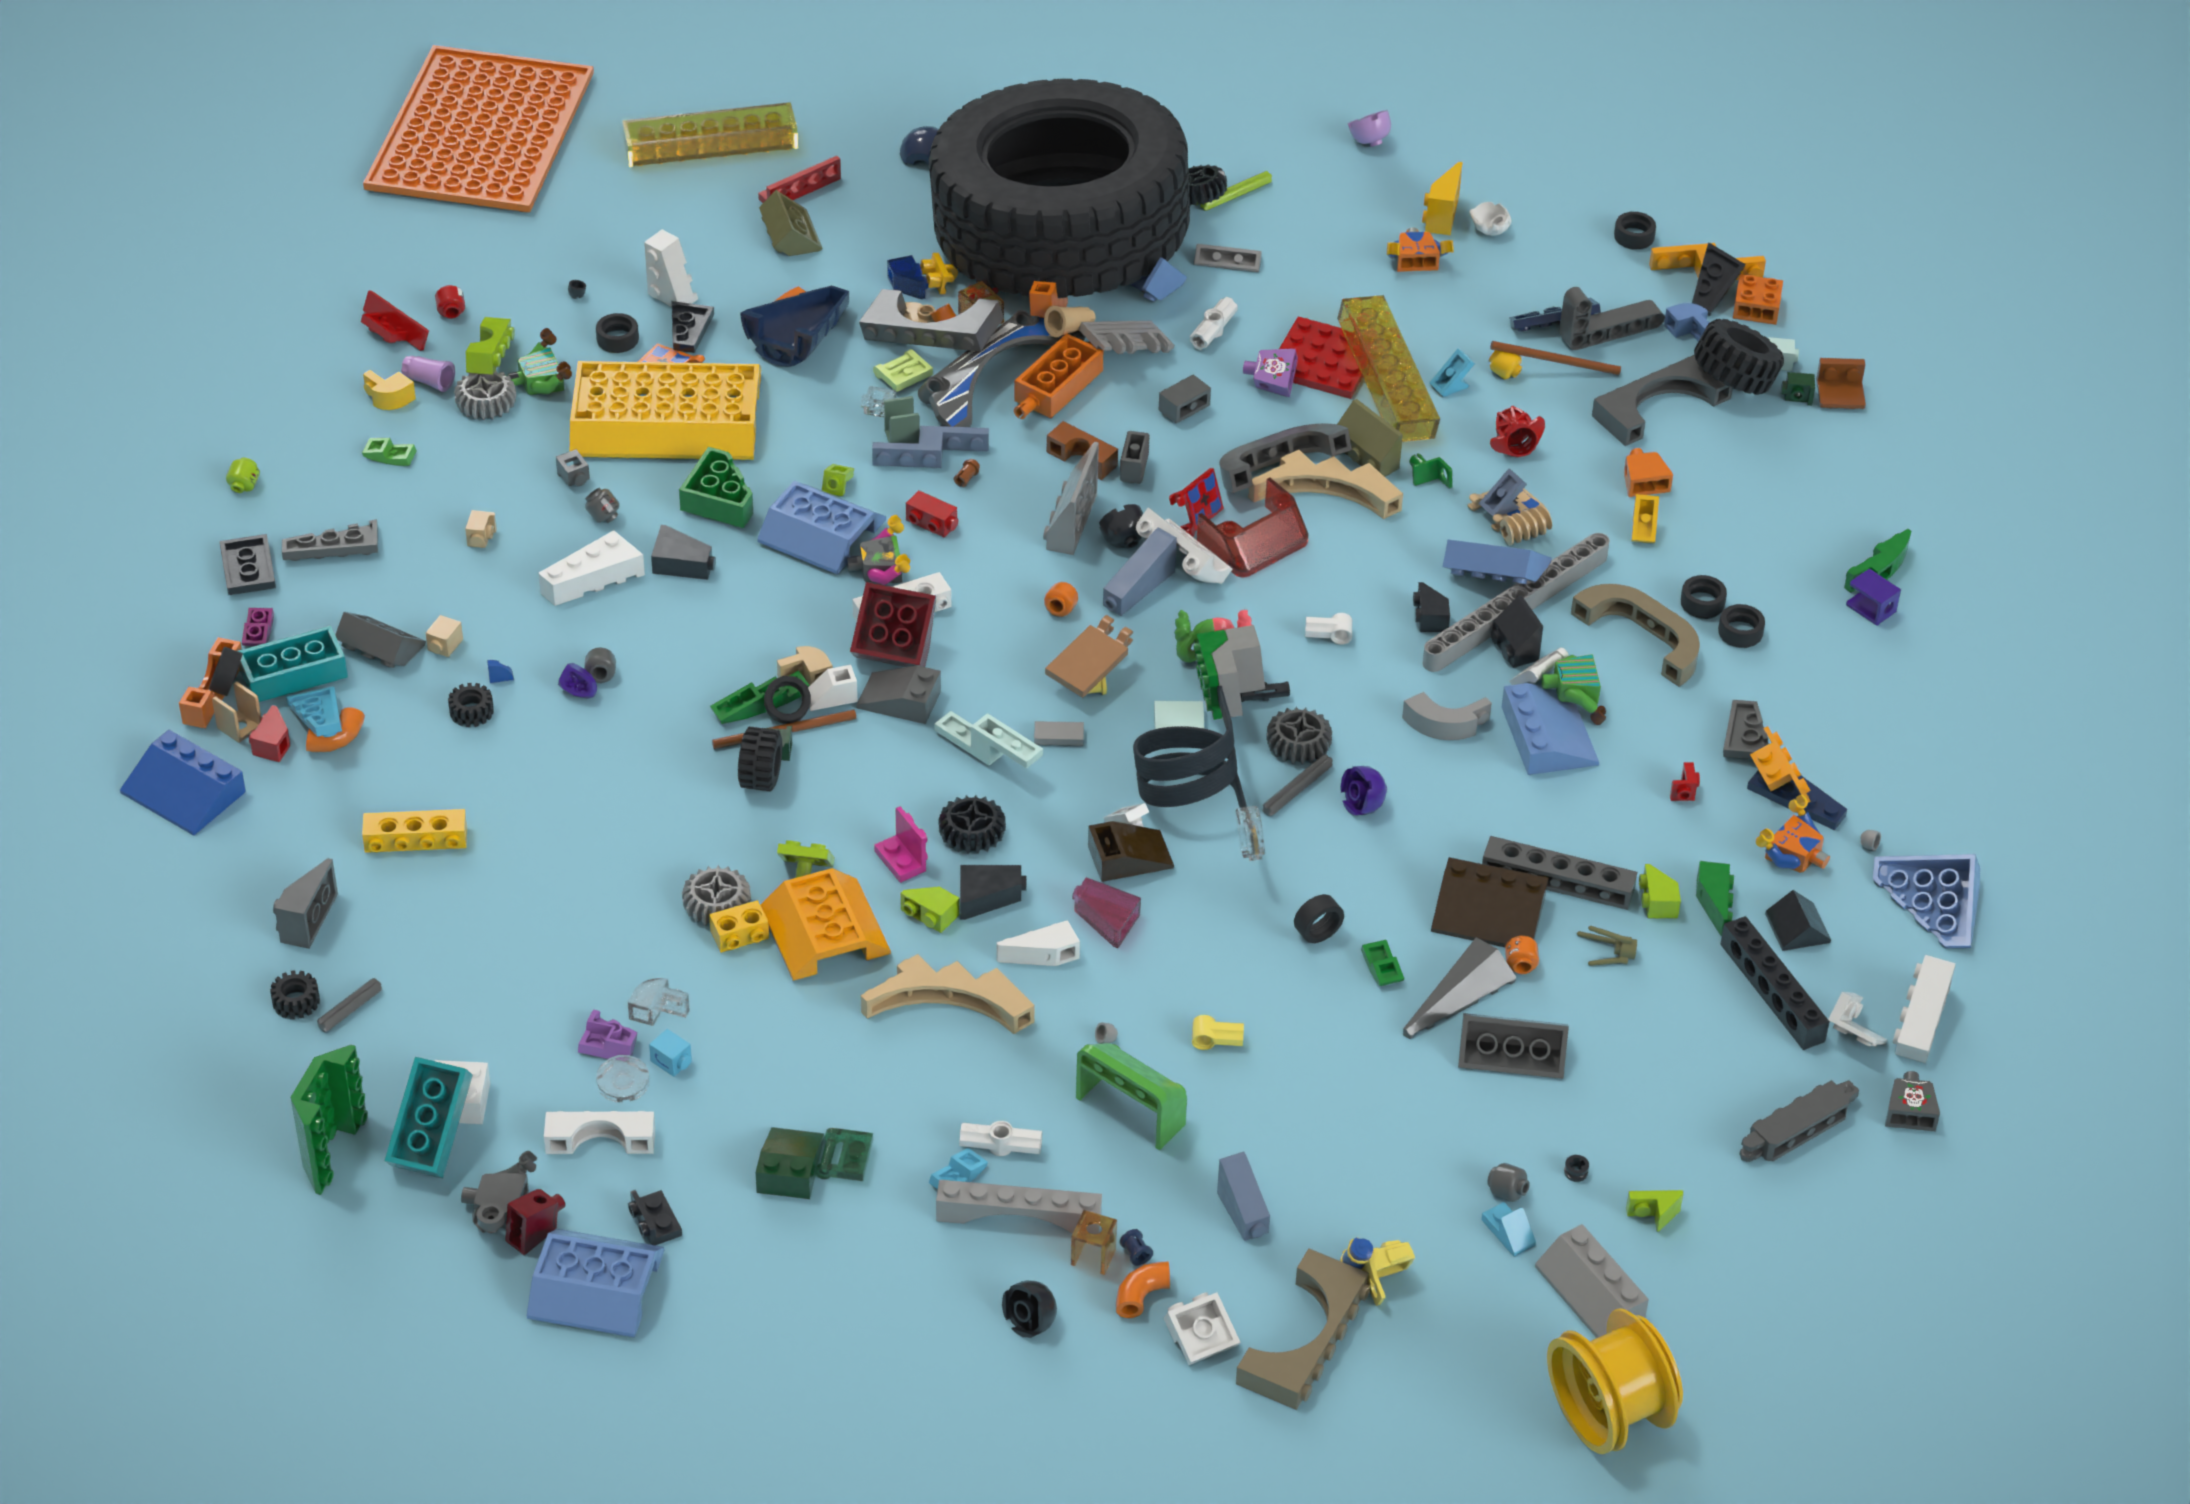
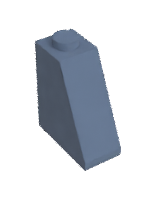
M1245 1152L1219 1159L1217 1194L1243 1240L1259 1238L1269 1233L1270 1214Z

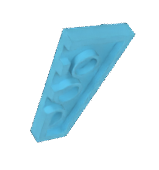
M334 686L286 697L287 704L291 710L317 737H331L336 735L337 732L342 731Z

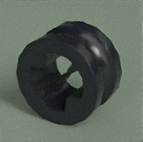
M1581 1155L1569 1156L1565 1161V1176L1574 1182L1583 1181L1588 1176L1589 1161ZM1573 1166H1578V1169L1581 1170H1575V1167Z

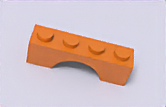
M217 638L208 653L207 669L201 685L198 688L188 686L179 702L183 724L206 729L214 715L212 698L217 697L221 701L224 698V695L209 690L224 647L236 651L242 650L241 642Z

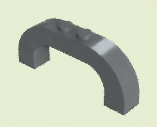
M1327 423L1302 425L1239 446L1227 452L1219 461L1223 486L1232 493L1252 487L1251 472L1280 462L1282 457L1297 450H1300L1303 454L1319 452L1331 457L1350 451L1352 447L1348 428Z

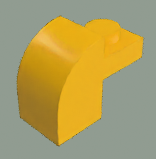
M371 370L363 374L364 390L369 396H372L373 406L376 408L395 410L404 407L416 399L414 382L400 372L386 380Z

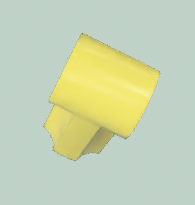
M1199 1015L1193 1020L1192 1045L1200 1050L1211 1049L1214 1045L1243 1046L1244 1023L1216 1022L1209 1015Z

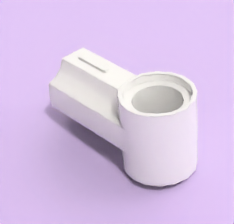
M1337 613L1332 618L1306 617L1305 637L1331 638L1336 644H1347L1352 639V618L1346 613Z

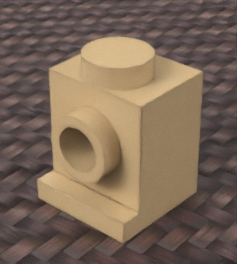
M471 511L465 528L467 546L486 548L488 540L492 539L493 533H496L497 530L495 512Z

